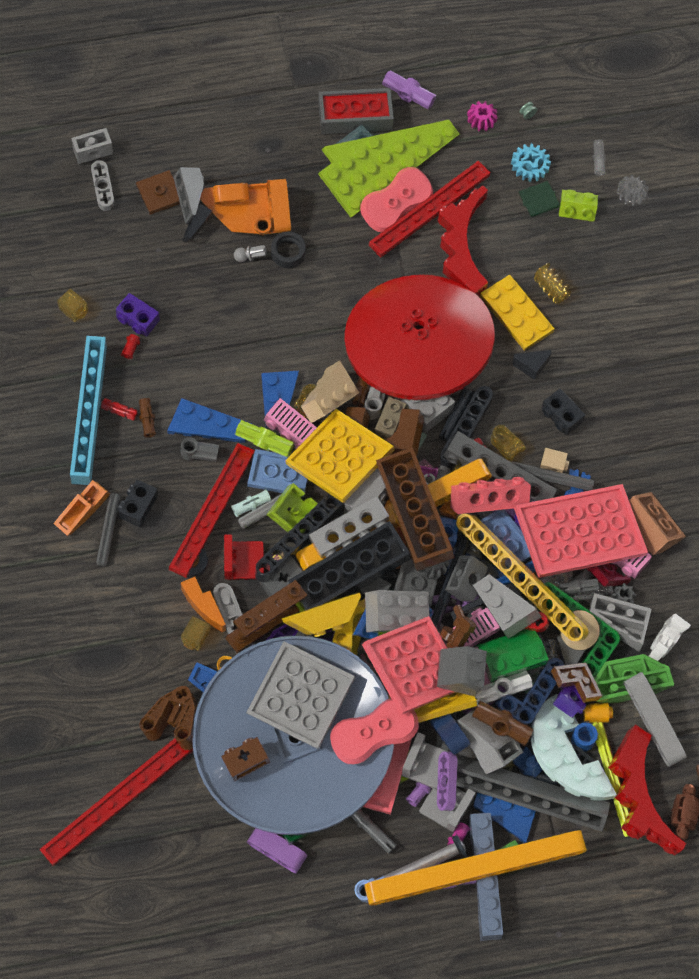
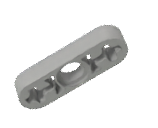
M95 161L91 165V172L98 206L101 210L108 211L114 207L108 167L104 161ZM97 168L102 170V176L100 177ZM101 182L108 184L105 189L98 188V184ZM103 195L107 196V204L104 203Z

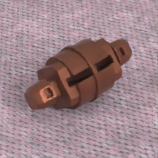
M686 784L683 787L682 794L676 795L671 810V824L676 828L675 835L683 841L688 838V830H695L699 817V800L695 797L696 789L691 784Z

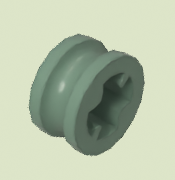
M532 102L526 103L519 111L526 120L534 116L538 110L536 107H533L534 104Z

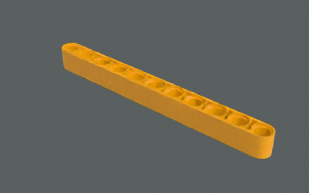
M477 459L428 484V488L435 506L438 507L451 500L452 485H459L461 482L472 484L481 480L488 481L492 475L483 459ZM392 505L385 506L384 508L389 515L387 522L390 521L394 528L399 527ZM370 515L362 518L364 523H370L373 520ZM351 524L344 528L347 533H353L356 530ZM331 534L327 539L329 542L335 543L339 538L337 535ZM313 544L301 549L295 555L303 571L326 558L325 556L322 558L319 556Z
M577 830L366 883L364 887L369 905H379L585 853L587 849L582 831Z

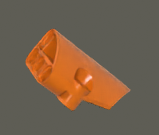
M286 179L268 180L267 183L260 184L236 183L216 185L211 188H205L201 193L200 200L203 204L211 209L212 213L231 232L259 235L291 232ZM261 221L266 222L268 228L264 231L258 228V223Z

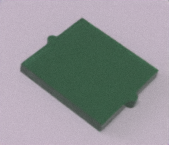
M548 181L519 191L523 206L527 208L531 217L560 207L555 196L556 192L552 190Z

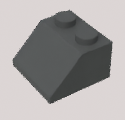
M469 646L441 649L437 687L475 696L484 688L487 651Z

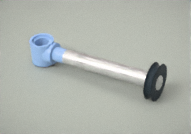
M456 833L455 836H451L453 844L376 880L435 866L458 854L461 859L468 858L465 846ZM374 878L361 880L356 884L355 894L362 902L367 903L368 899L367 896H362L360 891L366 883L375 881Z

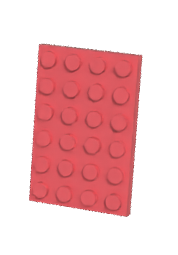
M623 484L520 504L514 508L538 578L646 556L648 553Z

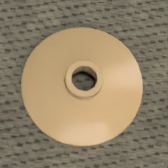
M573 611L588 628V636L582 641H571L560 631L561 638L572 649L584 650L590 648L595 644L599 636L598 622L593 615L586 611ZM567 616L562 620L563 624L566 623ZM578 627L574 629V635L577 638L581 635L578 632Z

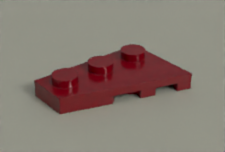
M613 563L586 568L605 587L623 585V583L628 585L631 581L628 575L623 577L616 571L618 567Z

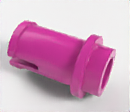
M460 822L452 836H455L457 833L459 839L463 842L470 828ZM448 837V845L453 844L452 837Z

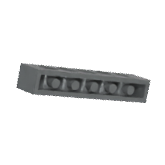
M459 431L455 434L443 455L449 462L462 467L477 459H483L492 475L487 482L495 481V479L512 480L513 477L524 478L531 485L530 490L536 495V497L530 495V502L553 498L557 491L554 487ZM462 452H467L470 458L465 457ZM496 471L501 472L503 477L497 476Z

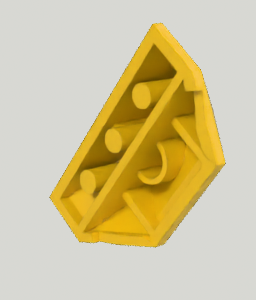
M360 593L352 594L282 618L285 624L306 635L314 634L315 637L326 634L325 630L332 628L335 631L344 628L343 624L350 622L361 595Z

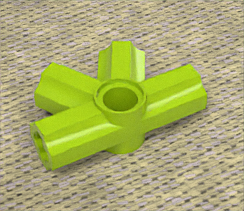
M241 420L236 429V436L246 439L262 449L270 450L287 458L292 452L294 442L280 437L275 432L266 428H259Z

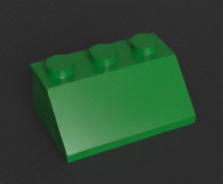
M525 629L509 639L507 636L477 645L478 649L487 651L485 670L490 683L500 678H507L546 665L549 660L542 640L536 631Z

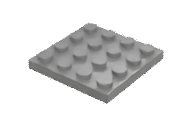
M284 641L246 713L319 750L356 677Z

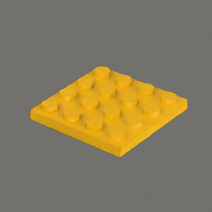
M335 409L285 462L286 465L342 503H345L377 469L376 460L389 456L394 451V447L344 413Z

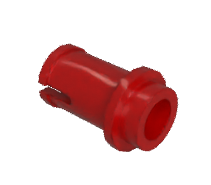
M134 334L126 337L127 342L121 353L127 359L133 358L137 345H140V337Z

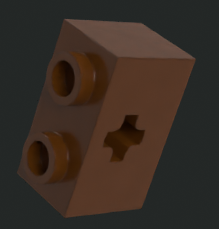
M258 737L246 739L242 742L243 745L237 748H229L221 756L234 782L271 763ZM244 754H246L248 760L244 761L242 757Z

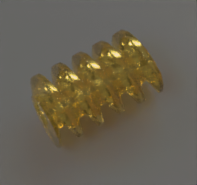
M547 263L536 271L534 281L539 283V287L543 288L545 293H548V297L553 299L552 302L554 304H559L568 298L572 290L567 291L569 288L568 284L562 286L565 280L561 279L558 281L560 274L553 275L555 269L548 270L551 264Z

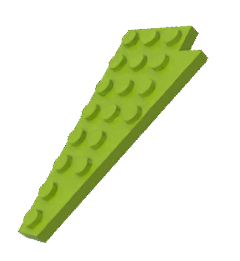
M444 120L325 146L321 150L331 164L319 172L318 175L351 218L360 211L362 200L366 195L389 186L400 170L407 167H418L458 136L459 132L450 120Z

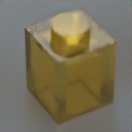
M71 288L57 300L59 310L73 322L82 319L88 311L87 302Z
M192 616L181 635L183 645L188 649L199 651L210 632V625Z

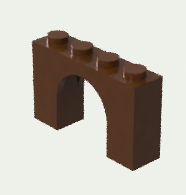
M347 407L346 415L368 429L370 416L366 408ZM420 409L401 410L396 432L385 440L394 447V451L390 455L413 447L417 457L424 424V417Z

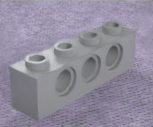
M378 496L309 534V539L319 556L327 558L334 554L336 549L346 547L357 537L361 538L370 533L371 529L378 528L387 523L389 515ZM364 515H370L373 520L370 523H364L361 518ZM351 524L356 530L353 533H347L344 528ZM335 534L339 539L337 542L331 543L327 539L328 536Z

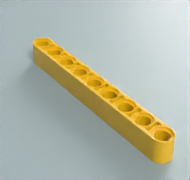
M461 514L457 518V527L571 641H582L587 638L588 628L479 518L473 514ZM466 518L471 520V525L468 528L465 526ZM480 531L484 533V539L482 541L478 539V534ZM493 545L498 547V552L495 555L491 550ZM507 558L512 562L509 569L505 566ZM521 572L525 574V580L523 582L519 580V574ZM535 585L539 588L537 596L532 592ZM549 599L553 602V607L550 610L546 607V602ZM562 613L567 616V621L564 624L560 621ZM576 627L581 630V635L578 638L574 635Z

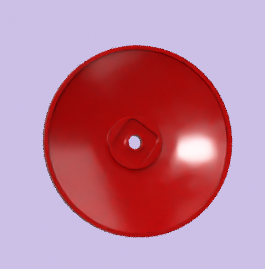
M434 275L403 276L378 285L358 301L348 317L345 328L346 353L350 364L361 379L382 393L409 400H427L443 397L470 384L488 364L495 341L493 320L484 302L466 286L451 279ZM422 325L424 328L417 330L414 327Z

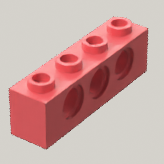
M513 477L512 480L495 479L492 482L481 480L472 484L461 482L459 485L451 486L450 508L457 514L513 509L516 505L530 503L531 485L521 477Z

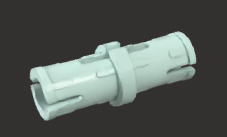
M264 490L252 497H246V500L232 505L231 508L234 515L238 517L249 510L253 511L256 507L269 502L271 498L267 490Z

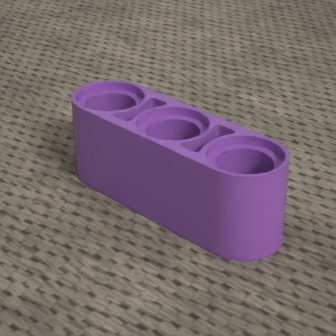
M255 828L247 840L251 847L293 873L298 872L307 858V854L293 844L289 845L285 839L275 833Z

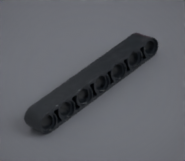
M331 494L326 495L256 563V579L260 582L269 581L298 551L311 541L309 534L327 525L345 508V503H342ZM327 504H333L335 508H329ZM319 516L322 520L316 521L313 517ZM306 529L309 531V533L302 534L300 530ZM293 542L296 546L289 547L286 543ZM280 555L282 559L275 560L273 556ZM266 568L269 572L261 573L259 569Z

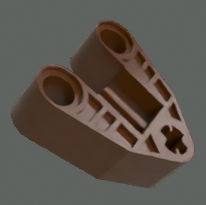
M180 686L162 696L140 720L139 727L148 740L155 741L159 739L165 727L171 724L173 727H176L174 737L181 748L184 750H191L193 748V724L198 705L190 689L186 686Z

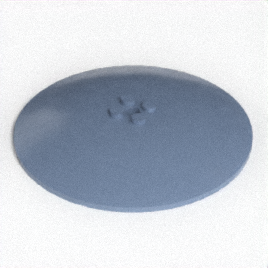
M284 636L259 642L246 648L225 663L211 679L202 694L193 724V751L200 776L218 804L236 819L251 827L285 835L307 834L330 828L355 814L370 800L388 771L394 751V744L385 745L377 749L364 762L347 764L337 757L332 748L330 740L331 731L341 720L363 717L370 714L382 702L389 699L388 695L370 667L358 656L336 643L308 636ZM284 641L356 677L319 750L302 741L292 743L290 735L246 713ZM258 737L271 763L234 782L221 756L224 755L227 749L243 745L242 742L246 739ZM244 754L242 757L244 761L248 760L246 754Z

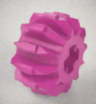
M479 101L476 105L472 104L467 113L468 123L471 124L472 129L477 127L478 131L481 129L487 131L488 127L493 128L498 118L497 109H493V104L487 105L486 101L483 104Z

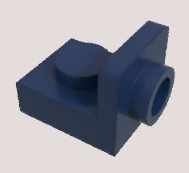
M522 747L523 753L512 761L521 774L536 777L543 769L535 755H532L527 747Z

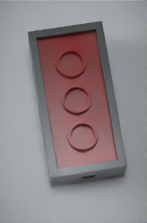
M390 88L319 92L318 107L321 134L387 131L393 129Z

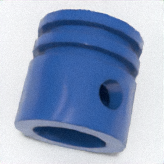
M587 722L577 725L572 734L571 743L577 745L584 752L591 750L598 737L597 729Z

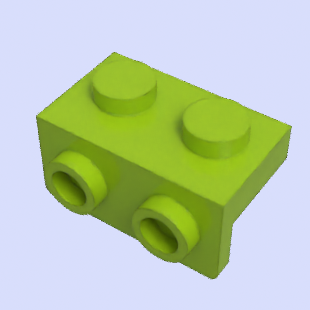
M562 190L559 216L595 221L598 195L589 192L580 193L574 190Z

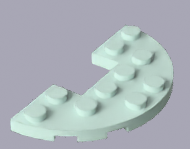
M558 694L550 697L544 702L531 725V728L534 729L531 744L541 768L553 782L556 780L565 787V791L580 797L582 795L591 798V800L598 801L615 798L617 794L600 762L597 760L582 765L565 734L574 731L577 725H579L575 716L571 718L553 705Z

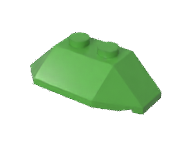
M644 654L607 661L594 679L602 694V697L597 702L614 704L632 700L624 686V681L640 672L648 680L654 694L673 687L674 682L670 668Z

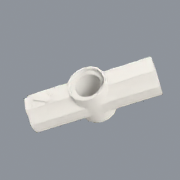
M527 671L484 685V688L475 695L477 704L480 700L488 704L501 700L506 695H513L530 689L533 686L532 679ZM497 686H503L506 689V692H500Z

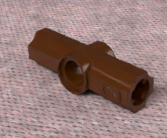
M481 700L472 714V717L492 727L496 735H507L523 745L528 742L534 730L513 719V715L509 711H499Z

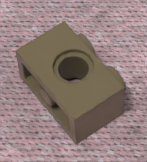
M388 397L375 427L374 434L384 440L391 437L398 428L401 410L406 409V403Z

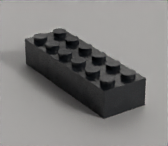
M388 521L289 579L288 582L290 584L296 580L307 593V597L299 601L305 611L355 593L411 560L410 552L391 522Z

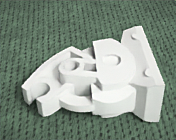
M673 614L665 621L663 628L654 639L650 647L652 652L648 657L657 661L661 657L664 658L679 640L682 633L691 625L677 614Z

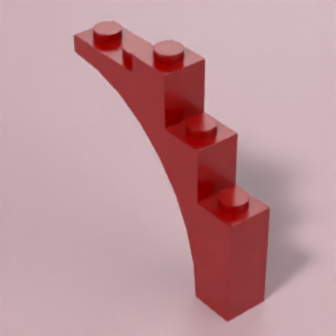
M484 186L474 189L466 200H461L457 206L451 203L448 206L442 207L438 213V223L447 230L441 237L440 248L450 256L443 263V274L449 279L466 286L478 297H480V293L487 289L488 281L482 276L472 261L468 249L467 228L475 211L487 198L488 189Z
M635 724L627 731L608 767L616 776L624 779L615 799L622 806L631 809L621 829L628 836L637 840L644 835L650 842L657 843L663 847L665 852L676 855L684 849L686 843L668 828L653 806L645 780V757L652 735Z

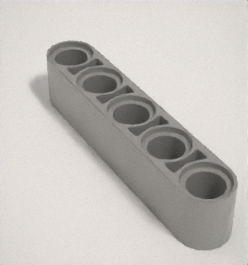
M640 672L624 681V686L649 734L652 735V739L666 765L671 767L687 758L644 674Z

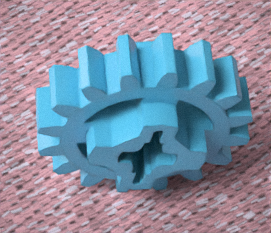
M524 144L523 149L518 147L517 152L513 153L511 165H513L512 171H517L516 176L522 175V180L528 178L529 182H531L532 178L538 181L539 176L544 178L545 173L549 172L551 161H549L550 155H545V149L539 150L540 145L534 148L533 144H530V147Z

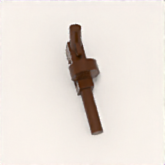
M456 605L453 607L456 614V619L453 623L456 626L455 629L444 626L440 632V636L448 641L446 644L448 648L464 647L470 633H473L476 628V623L470 618L465 617L461 606Z

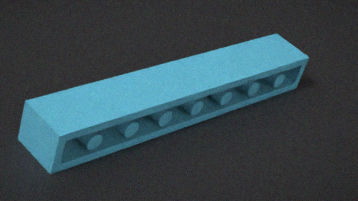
M86 337L70 470L72 484L89 485L92 479L107 350L106 337Z

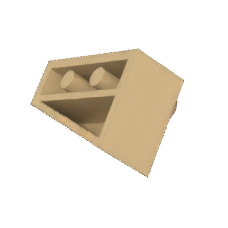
M340 361L326 368L324 375L318 380L317 386L311 391L301 408L312 423L359 394Z

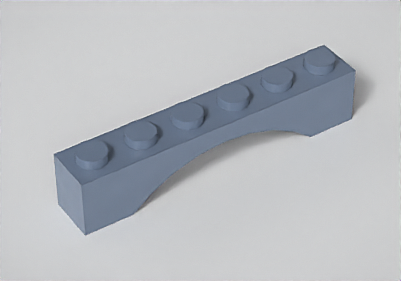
M491 813L470 814L468 821L473 856L495 851ZM497 875L476 880L480 941L498 940L503 936Z

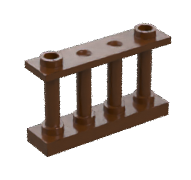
M294 580L235 619L233 622L237 629L228 634L225 639L238 654L283 624L282 618L297 614L299 609L295 604L307 597V593Z

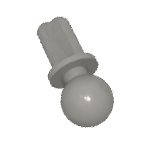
M264 245L248 246L247 250L245 248H237L234 252V258L238 262H244L247 258L252 261L254 258L266 256L267 249Z

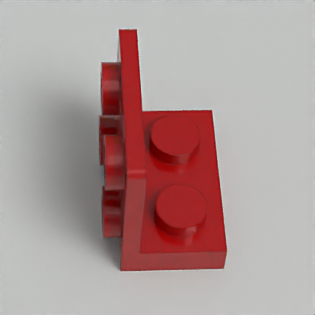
M224 535L225 579H256L255 567L256 563L263 557V542L232 541V535ZM264 568L259 569V571L264 573Z

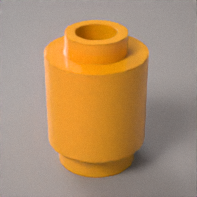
M589 703L583 710L584 721H589V723H608L609 718H613V708L609 707L608 703Z

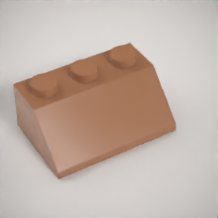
M652 492L635 495L629 500L648 552L653 555L662 553L686 537Z

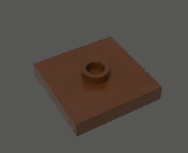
M170 170L136 182L138 191L150 215L180 204L174 178Z

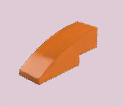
M92 480L81 494H77L53 524L67 536L71 535L103 504L110 493L98 482Z
M195 577L181 582V590L193 609L210 625L221 632L226 631V624L211 591L202 593Z

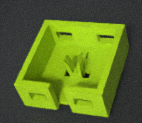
M292 483L287 486L266 515L289 532L318 503L311 497L305 499V501L299 498L305 492ZM306 529L300 530L302 534L306 531Z

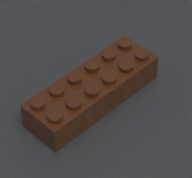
M413 447L376 460L378 471L416 570L420 571L453 559V549Z

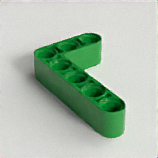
M549 582L544 583L572 612L586 611L597 620L599 625L598 639L581 662L587 663L592 676L595 677L619 643V633L555 585ZM539 588L536 589L534 593L535 596L538 595ZM550 599L546 602V607L549 610L553 607V602ZM562 613L560 619L563 620L566 615ZM605 636H609L611 638L612 644H609L605 640ZM595 651H598L601 654V659H598L595 656Z

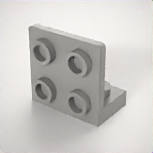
M418 732L404 763L402 776L437 790L438 759L441 752L445 750L425 743V735Z
M432 788L419 812L454 833L474 799L475 792L468 789L465 793L456 788V804L452 811H441L437 806V790Z

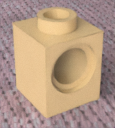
M545 448L540 468L561 473L563 471L567 472L569 461L566 458L568 453Z

